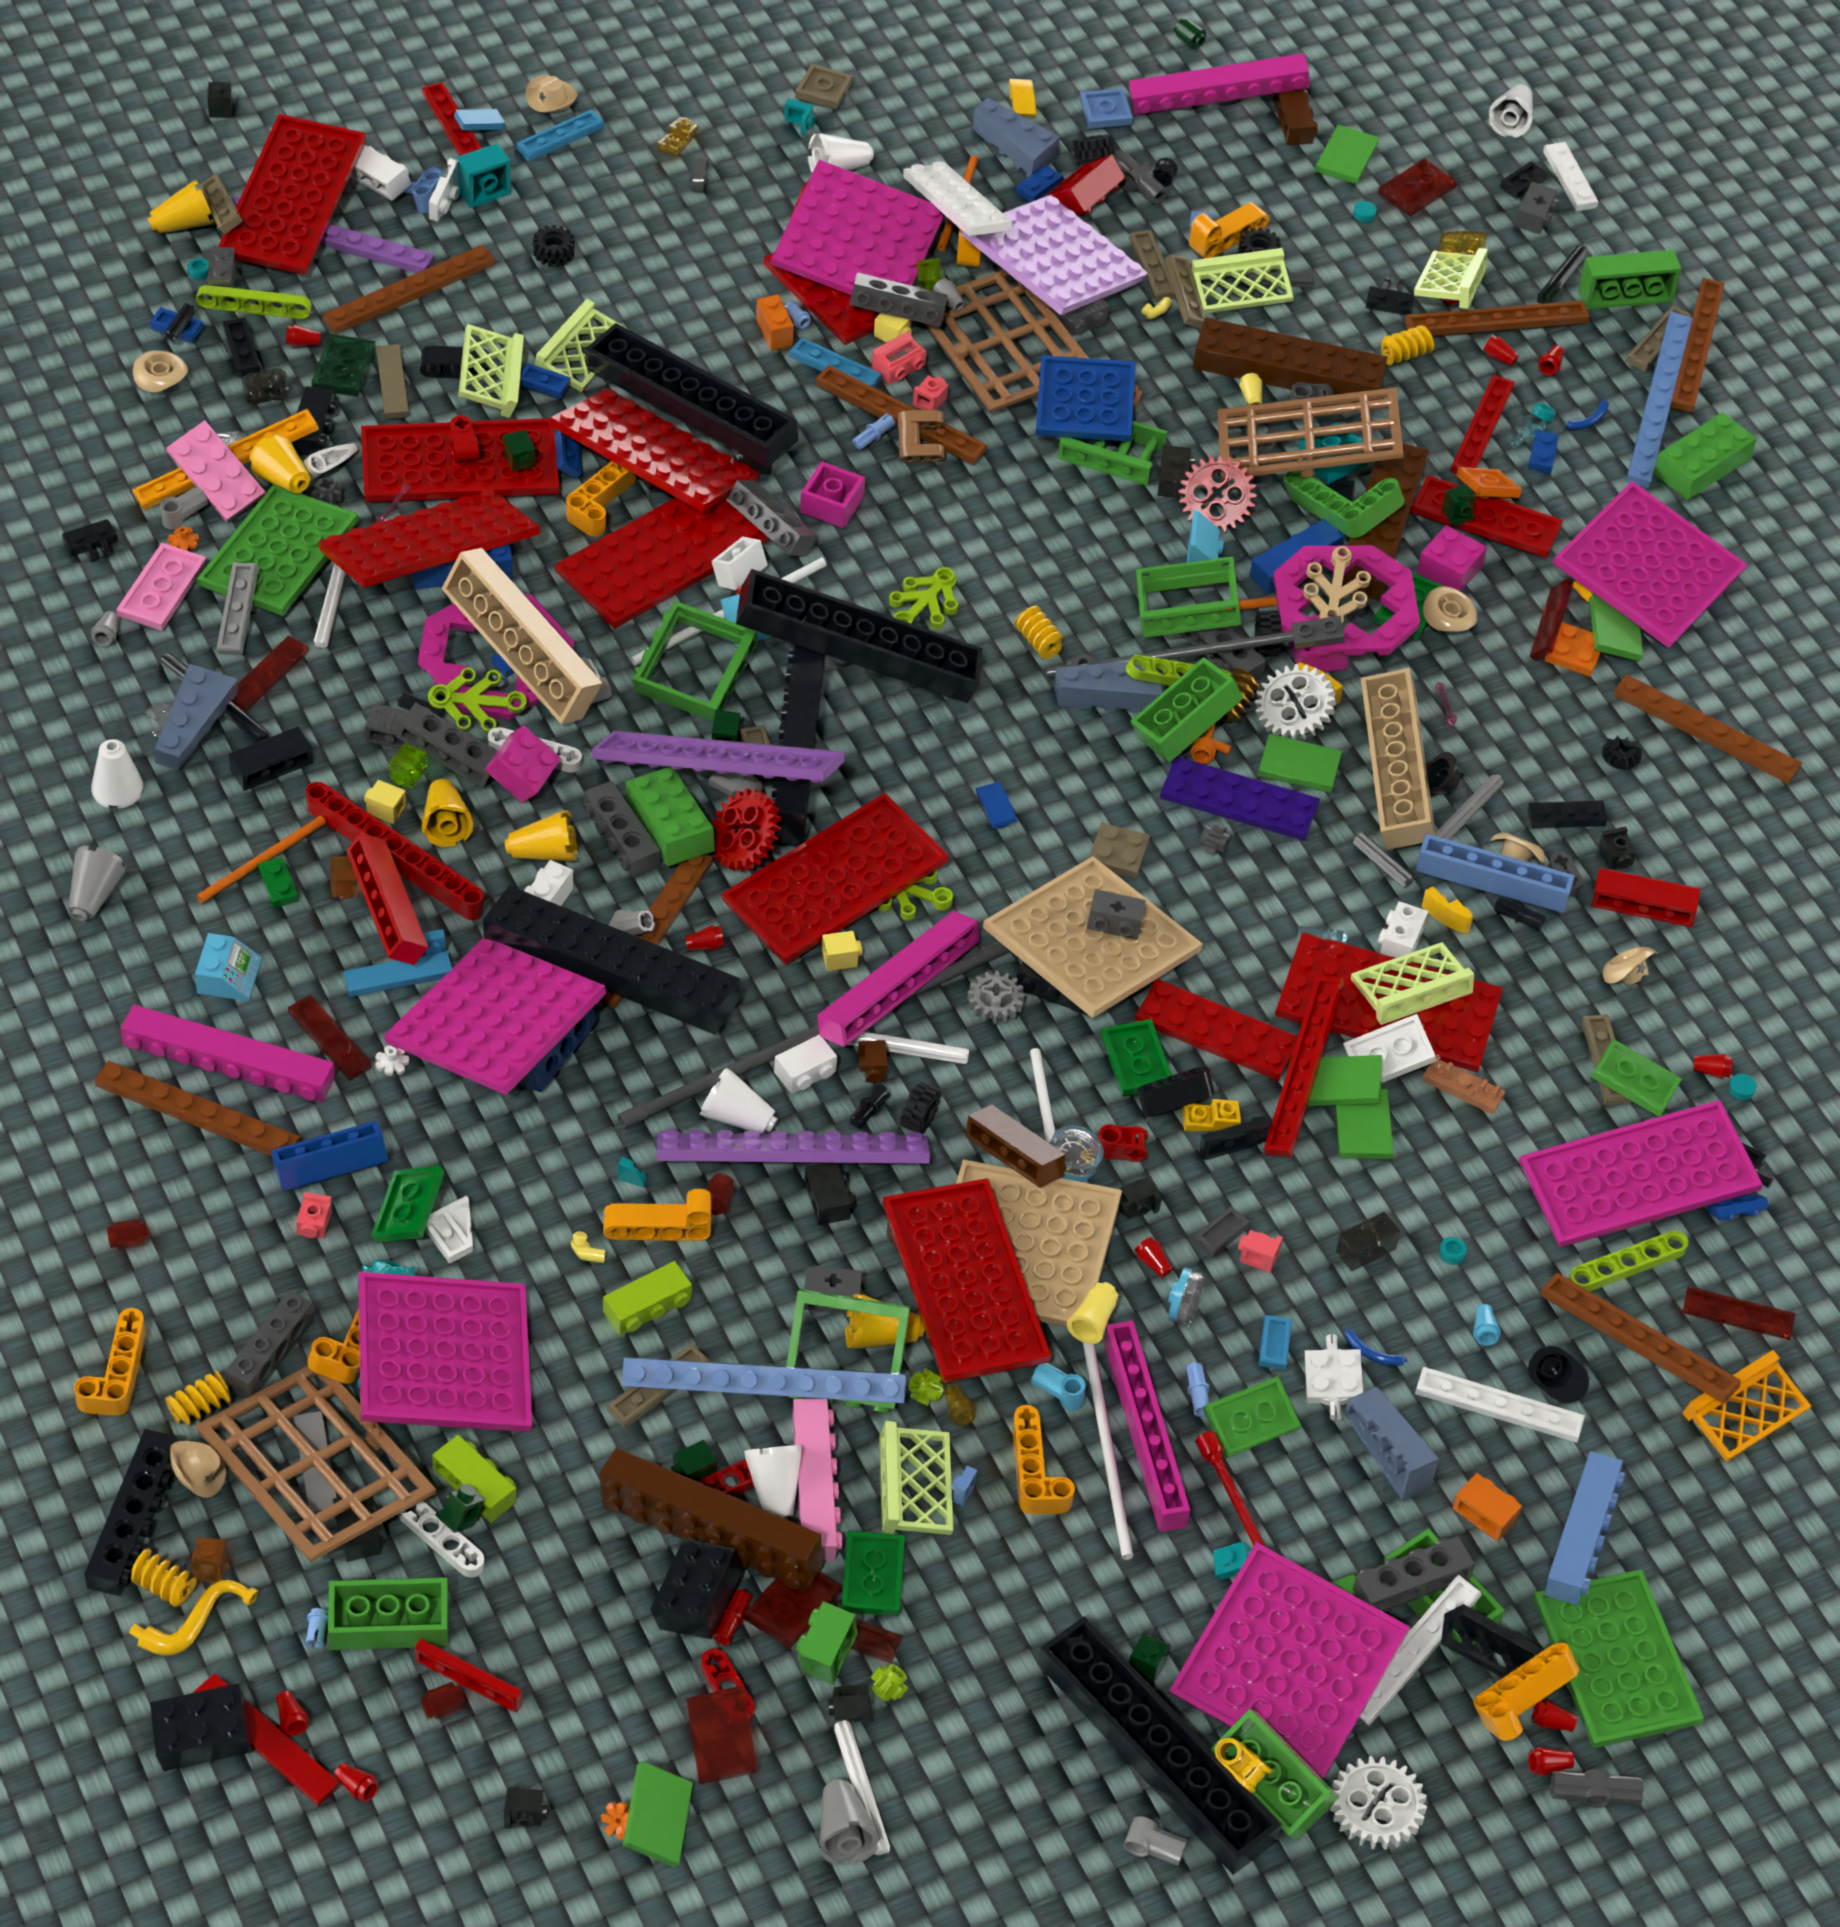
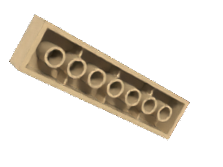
M482 548L460 552L441 588L443 592L561 724L583 719L603 684L601 680Z
M1410 668L1361 678L1380 831L1386 850L1423 843L1426 833L1436 836L1416 690Z

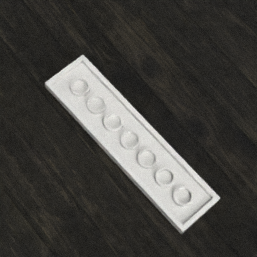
M934 162L928 166L915 164L911 168L903 169L904 178L966 235L975 236L1012 230V221L945 162Z

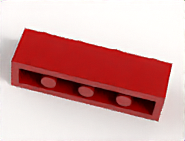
M1599 868L1591 907L1692 928L1697 913L1701 888Z

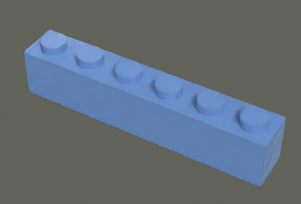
M1427 833L1416 866V871L1561 913L1565 912L1575 875Z
M1592 1451L1589 1452L1547 1579L1544 1596L1574 1605L1579 1604L1581 1595L1587 1596L1591 1579L1587 1578L1588 1573L1594 1574L1598 1562V1557L1594 1555L1595 1552L1601 1553L1605 1536L1601 1535L1602 1530L1608 1531L1612 1515L1608 1514L1609 1509L1615 1510L1619 1494L1615 1493L1616 1488L1622 1489L1626 1473L1621 1472L1623 1460Z

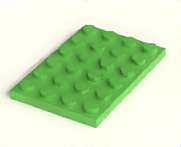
M273 484L198 576V586L227 596L233 562L257 563L259 571L252 605L284 616L329 559L319 550L318 541L327 539L331 535L348 533L359 521L358 514L300 493H292Z
M1642 1569L1591 1580L1587 1596L1581 1595L1578 1605L1544 1596L1545 1590L1534 1592L1533 1600L1551 1645L1559 1642L1567 1643L1579 1667L1578 1675L1567 1682V1686L1593 1749L1703 1723V1714Z

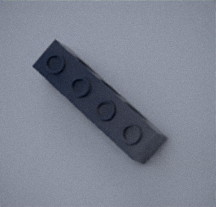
M593 1007L518 1083L519 1086L542 1092L598 1021Z

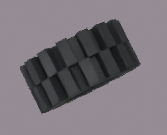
M1111 134L1092 135L1073 140L1074 156L1077 160L1101 158L1115 154L1113 135Z
M547 225L544 226V230L542 228L538 229V233L535 232L533 237L534 257L536 256L537 261L541 260L542 265L548 263V267H552V264L560 267V263L566 265L567 260L571 262L572 257L575 255L574 234L570 233L568 228L564 230V226L561 225L559 228H556V225H552V228H549ZM549 245H559V246H558V247H550Z
M1254 227L1251 228V231L1247 229L1241 235L1238 254L1278 249L1281 246L1279 236L1276 237L1275 232L1270 234V229L1267 228L1266 231H1262L1263 227H1259L1258 230Z
M1277 610L1256 612L1255 637L1280 633L1281 625ZM1281 643L1257 646L1256 651L1261 655H1278Z
M922 1082L918 1083L913 1088V1092L910 1093L908 1101L906 1100L905 1102L906 1106L902 1110L900 1125L913 1132L925 1133L926 1129L930 1126L931 1120L933 1121L935 1117V1112L938 1110L937 1106L940 1104L942 1096L941 1091Z

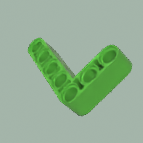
M1300 471L1287 472L1283 477L1288 495L1292 501L1320 519H1325L1334 528L1351 538L1361 537L1398 510L1405 502L1399 482L1395 478L1382 480L1354 502H1351L1312 476H1300Z

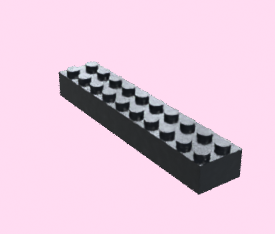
M618 323L613 324L585 348L587 369L590 372L767 468L799 441L797 419Z
M754 569L750 570L741 586L736 617L737 625L966 703L969 702L979 687L983 652L981 647Z
M790 643V645H794V647L789 649L788 664H792V666L788 665L786 671V682L790 684H786L784 687L783 701L788 703L782 705L781 720L785 722L780 724L779 739L783 741H779L777 746L815 749L825 654ZM777 776L774 777L778 779L774 780L772 786V798L776 799L772 800L775 801L774 806L779 808L775 815L781 817V820L776 823V826L781 827V830L775 832V836L779 839L773 841V844L798 847L804 843L811 781L809 779L788 780L786 777Z
M510 885L483 919L484 939L502 943L605 985L606 991L714 1035L740 1000V978Z
M1085 1616L1040 1648L1038 1666L1233 1875L1278 1842L1282 1826L1280 1822L1250 1791L1235 1779L1233 1774L1218 1761L1213 1751Z

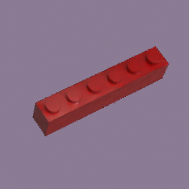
M360 832L346 851L387 956L393 960L415 965L425 953L428 945L386 840Z

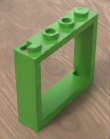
M1233 556L1136 569L1143 638L1241 625ZM1229 582L1231 600L1148 611L1147 593Z
M674 601L671 609L664 613L661 628H656L651 647L645 649L640 668L636 667L634 670L635 674L632 678L634 692L714 722L715 710H724L757 646V631ZM679 622L739 644L710 702L649 680Z
M804 1289L798 1290L786 1367H796L805 1304L899 1318L891 1373L901 1374L911 1306ZM788 1396L795 1399H805V1397ZM827 1399L828 1404H833V1399ZM834 1399L844 1401V1406L861 1408V1404L872 1405V1410L878 1412H889V1408L894 1409L896 1403Z

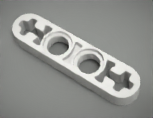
M501 727L493 728L488 733V746H492L498 751L508 735L514 731ZM539 738L561 758L554 769L569 773L580 770L582 767V754L578 749Z
M424 1501L409 1508L413 1509L416 1507V1514L412 1511L406 1513V1510L398 1514L401 1522L462 1575L472 1578L477 1577L484 1571L483 1553L461 1533L451 1531L435 1516L436 1512ZM433 1522L439 1528L437 1531L429 1533L424 1531L423 1526ZM448 1540H455L459 1543V1546L455 1550H447L443 1547V1544ZM466 1558L471 1562L476 1560L477 1565L469 1564L467 1566Z

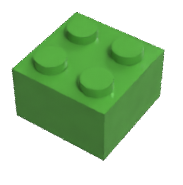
M823 1601L819 1610L815 1608L808 1623L811 1627L807 1636L803 1634L800 1637L796 1651H798L801 1672L834 1685L858 1634L855 1614Z

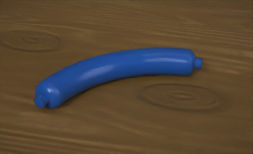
M1606 399L1602 400L1594 414L1584 419L1569 421L1565 423V427H1568L1569 430H1578L1594 425L1606 414L1609 402Z
M1349 1328L1345 1330L1344 1336L1348 1343L1355 1350L1360 1349L1361 1355L1367 1359L1391 1366H1402L1404 1362H1407V1357L1404 1358L1403 1355L1385 1354L1368 1347L1353 1330Z

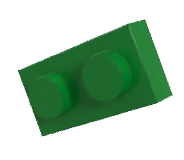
M283 857L258 863V871L273 908L299 902L298 893Z

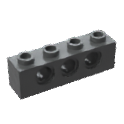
M857 272L849 305L940 327L948 295Z
M736 481L727 501L789 556H807L818 535L757 481Z
M1230 626L1179 633L1192 646L1243 639ZM1252 648L1203 655L1218 668L1227 670L1232 674L1235 668H1241L1249 672L1255 681L1260 680L1264 676L1266 660Z
M416 702L401 722L396 737L479 787L484 788L491 778V775L484 769L497 750L476 739L472 734L456 727L452 722L434 714L427 707L421 706Z
M612 780L584 791V803L582 804L584 813L587 817L593 819L597 832L600 835H604L610 851L615 852L619 857L621 867L624 870H628L633 878L659 868L660 849Z
M290 1290L286 1293L226 1369V1385L230 1392L246 1399L261 1390L314 1322L313 1302Z
M1459 1536L1452 1539L1444 1538L1431 1547L1425 1549L1417 1548L1402 1558H1391L1381 1566L1373 1569L1368 1567L1361 1570L1356 1575L1352 1590L1357 1598L1385 1612L1447 1588L1458 1574L1465 1580L1471 1579L1475 1563ZM1433 1563H1439L1442 1566H1436ZM1408 1573H1414L1417 1576H1411ZM1383 1582L1389 1583L1392 1586H1386Z

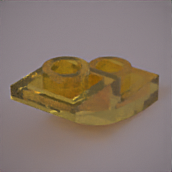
M679 117L669 125L668 134L657 142L656 150L676 158L693 139L699 129V124L691 122L688 118Z
M1452 231L1442 233L1437 251L1476 254L1478 248L1484 249L1487 232Z

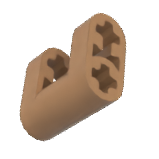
M906 410L898 413L900 461L905 463L940 462L945 459V448L943 445L920 444V429L939 428L944 425L942 411Z

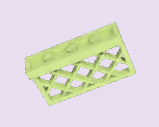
M1283 248L1192 261L1191 271L1205 314L1293 301L1294 297L1284 263ZM1280 269L1281 272L1278 278L1268 274L1271 270ZM1254 272L1259 277L1254 282L1245 277L1246 274ZM1228 276L1237 278L1232 285L1222 279ZM1263 278L1273 283L1269 289L1259 285ZM1210 279L1214 283L1208 288L1201 284V280ZM1241 281L1251 286L1246 293L1236 288ZM1218 284L1228 289L1224 296L1214 291ZM1279 286L1286 291V294L1277 295L1272 291ZM1256 289L1264 295L1262 298L1256 299L1250 294ZM1232 292L1242 297L1239 301L1235 302L1228 299ZM1210 295L1219 300V302L1214 305H1207L1206 299Z
M1478 248L1476 255L1433 251L1414 289V296L1460 300L1459 308L1469 309L1487 270L1488 249Z
M586 299L536 354L534 363L535 366L571 377L570 386L580 392H583L597 376L587 369L585 363L586 356L582 353L581 347H588L595 341L594 333H604L613 324L617 323L595 310V303L589 299ZM595 318L596 320L600 321L603 324V326L592 327L591 321ZM589 334L591 340L579 341L578 335ZM567 348H577L578 354L567 355L565 350ZM568 361H580L582 367L570 368ZM554 362H564L565 369H557L552 364ZM572 374H584L585 379L581 383L574 379Z
M467 324L464 335L458 396L501 409V416L510 418L518 403L524 335L514 333L511 338ZM471 334L479 336L482 341L477 343ZM493 342L505 344V348L499 350ZM487 345L493 353L487 355L481 347ZM475 350L481 358L475 360L469 352ZM497 357L503 365L497 366L492 359ZM485 362L491 370L485 371L480 364ZM473 367L479 375L473 376L468 369ZM496 374L501 382L495 383L490 376ZM484 379L489 387L483 388L478 381ZM472 384L477 392L466 390V386ZM494 391L500 397V400L492 398L489 393Z
M1443 942L1352 973L1351 980L1375 1009L1376 1019L1383 1025L1473 993L1474 973L1470 968L1464 969ZM1441 953L1444 959L1443 961L1430 958V956ZM1411 962L1421 963L1422 965L1419 969L1407 966V964ZM1426 965L1440 968L1439 972L1425 970ZM1444 969L1455 971L1449 975L1443 974ZM1394 970L1398 971L1399 974L1398 976L1384 974V972ZM1404 973L1416 975L1417 978L1414 981L1402 978ZM1421 977L1434 979L1426 983L1420 982ZM1362 979H1376L1375 984L1363 982ZM1381 981L1393 983L1394 986L1391 989L1379 986ZM1399 985L1411 987L1403 991L1397 990ZM1379 993L1388 996L1377 999L1375 994Z
M885 1421L879 1435L882 1533L894 1534L895 1530L952 1535L953 1511L949 1432L898 1428L897 1422ZM900 1437L910 1438L917 1445L908 1451L900 1443ZM930 1440L942 1441V1450L937 1454L926 1444ZM920 1448L930 1457L924 1464L913 1455ZM906 1459L917 1468L911 1475L901 1468V1464ZM934 1462L943 1469V1474L938 1478L927 1469ZM920 1473L932 1482L925 1489L914 1480ZM907 1484L918 1493L911 1500L902 1492V1488ZM935 1486L944 1494V1498L940 1502H937L928 1493ZM922 1497L932 1506L926 1513L914 1504ZM909 1508L919 1519L915 1522L903 1521V1512ZM937 1511L945 1518V1525L935 1524L929 1516Z

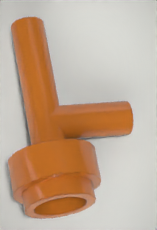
M1215 724L1205 731L1201 738H1197L1193 742L1190 753L1195 762L1201 764L1211 762L1215 758L1216 751L1228 755L1231 745L1212 738Z

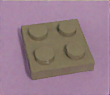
M811 63L795 90V98L837 110L853 82V75Z
M1101 822L1089 858L1094 856L1112 872L1137 879L1150 841V835Z

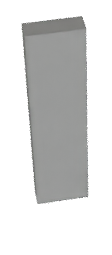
M233 562L216 648L218 654L243 655L259 571L257 563Z
M321 1411L293 1416L295 1428L316 1452L328 1446ZM299 1450L300 1460H302L305 1458V1456ZM330 1458L324 1460L331 1468ZM314 1466L304 1471L303 1478L307 1502L312 1512L316 1514L333 1505L332 1499L337 1497L336 1491Z

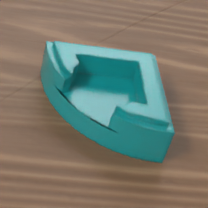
M622 1157L618 1164V1180L644 1188L647 1182L645 1172H640L635 1168L632 1160Z

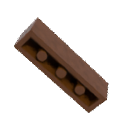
M1304 89L1271 94L1286 145L1313 144L1314 134L1318 132L1317 121L1313 120V108L1308 104V92L1304 91Z
M992 1104L968 1115L966 1138L1039 1188L1063 1177L1066 1154Z

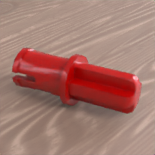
M740 1589L734 1593L727 1609L723 1613L722 1620L713 1635V1639L719 1644L729 1645L738 1625L743 1623L744 1619L742 1616L751 1600V1595L745 1590Z

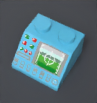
M208 933L195 972L197 994L250 1001L262 957L235 937Z

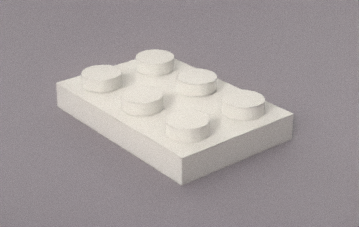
M1417 1014L1343 1043L1348 1056L1382 1055V1083L1437 1061Z

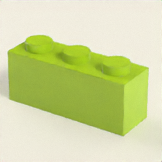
M673 1261L603 1296V1313L620 1336L627 1332H634L641 1325L651 1320L660 1319L665 1313L675 1308L685 1306L692 1300V1284L677 1263Z
M456 1435L432 1454L433 1470L454 1490H459L461 1485L467 1484L474 1487L485 1499L480 1514L490 1523L516 1504L517 1488L515 1483L508 1476H502L490 1459H484L472 1442L465 1441L459 1435Z

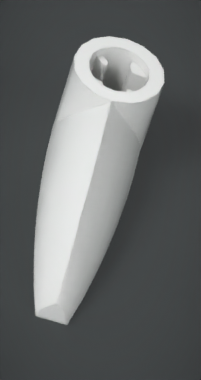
M355 443L323 449L303 460L302 463L310 476V483L322 473L334 468L358 450Z

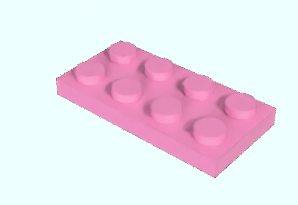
M205 420L166 448V452L193 484L203 490L209 503L226 523L259 501L266 494L264 489Z
M161 543L116 609L117 616L162 631L207 565L206 557Z

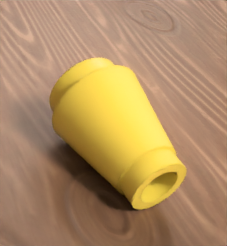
M1255 373L1242 376L1239 387L1248 406L1262 404V379Z

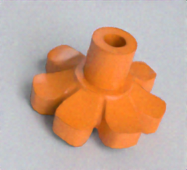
M185 526L175 529L174 534L168 535V543L171 546L188 551V548L196 549L200 541L199 535L193 534L192 528Z
M623 1801L618 1804L611 1802L606 1806L607 1812L601 1815L602 1822L609 1824L605 1827V1833L608 1836L616 1833L617 1838L623 1840L629 1812L628 1804Z

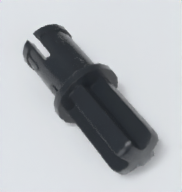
M1502 897L1496 901L1494 906L1496 912L1514 919L1515 923L1521 922L1538 931L1541 930L1546 919L1545 915L1525 908V904L1520 906Z
M878 1084L868 1097L860 1101V1106L851 1115L849 1123L857 1129L861 1128L871 1116H875L879 1112L881 1105L890 1097L889 1089L884 1085Z

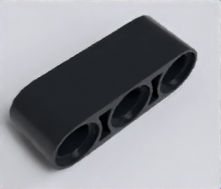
M424 347L421 351L420 373L430 378L460 379L463 347ZM475 350L469 352L475 360L481 358ZM485 362L480 364L485 371H489V366ZM473 367L468 369L473 376L479 375Z
M1208 1067L1192 1068L1147 1083L1137 1089L1144 1116L1159 1115L1201 1101L1215 1094Z

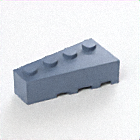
M986 98L974 109L973 130L990 145L997 146L999 153L1013 160V165L1019 170L1023 169L1027 173V177L1044 165L1049 166L1058 158L1060 142L1058 135L990 98Z
M1129 661L1056 668L1054 690L1059 707L1091 709L1093 706L1104 708L1105 711H1115V708L1130 709V713H1140V710L1145 709L1163 693L1161 684L1140 681L1130 677L1125 667ZM1134 664L1138 670L1143 671L1140 666Z
M189 664L154 749L156 764L178 771L182 768L197 748L199 741L204 735H207L218 716L222 715L231 699L233 700L238 694V679Z
M1375 1387L1349 1398L1345 1410L1346 1417L1400 1499L1403 1501L1431 1489L1439 1458L1392 1405L1388 1397L1378 1387Z

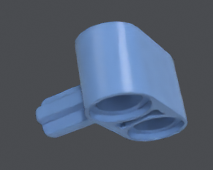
M439 168L426 170L417 182L410 181V186L402 192L413 194L419 212L429 213V200L437 187L440 177H443L442 171Z

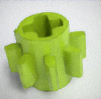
M927 1368L924 1369L923 1374L920 1372L915 1373L909 1382V1390L913 1392L910 1397L925 1406H928L929 1401L936 1402L940 1399L944 1390V1386L940 1382L941 1377Z
M890 1664L888 1667L885 1665L882 1668L878 1667L870 1677L875 1681L872 1686L873 1692L885 1701H889L891 1698L893 1700L900 1699L908 1689L904 1684L907 1679L906 1674L893 1664Z

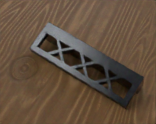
M1464 1604L1444 1613L1441 1644L1501 1678L1517 1669V1665H1523L1545 1650ZM1453 1629L1457 1631L1463 1643L1460 1644L1452 1639ZM1472 1641L1479 1643L1484 1653L1483 1656L1477 1653ZM1495 1653L1502 1657L1506 1668L1499 1665L1494 1655Z

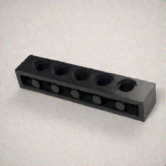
M144 1429L84 1573L88 1589L121 1596L124 1587L130 1585L134 1562L143 1551L142 1543L144 1538H148L151 1534L153 1527L152 1518L154 1513L158 1514L161 1509L164 1489L168 1490L172 1482L170 1448L175 1442H178V1436ZM154 1463H159V1465L151 1466ZM143 1487H150L149 1489L141 1490ZM140 1511L137 1514H131V1512ZM124 1535H130L128 1538H120ZM112 1560H120L119 1562L111 1563Z

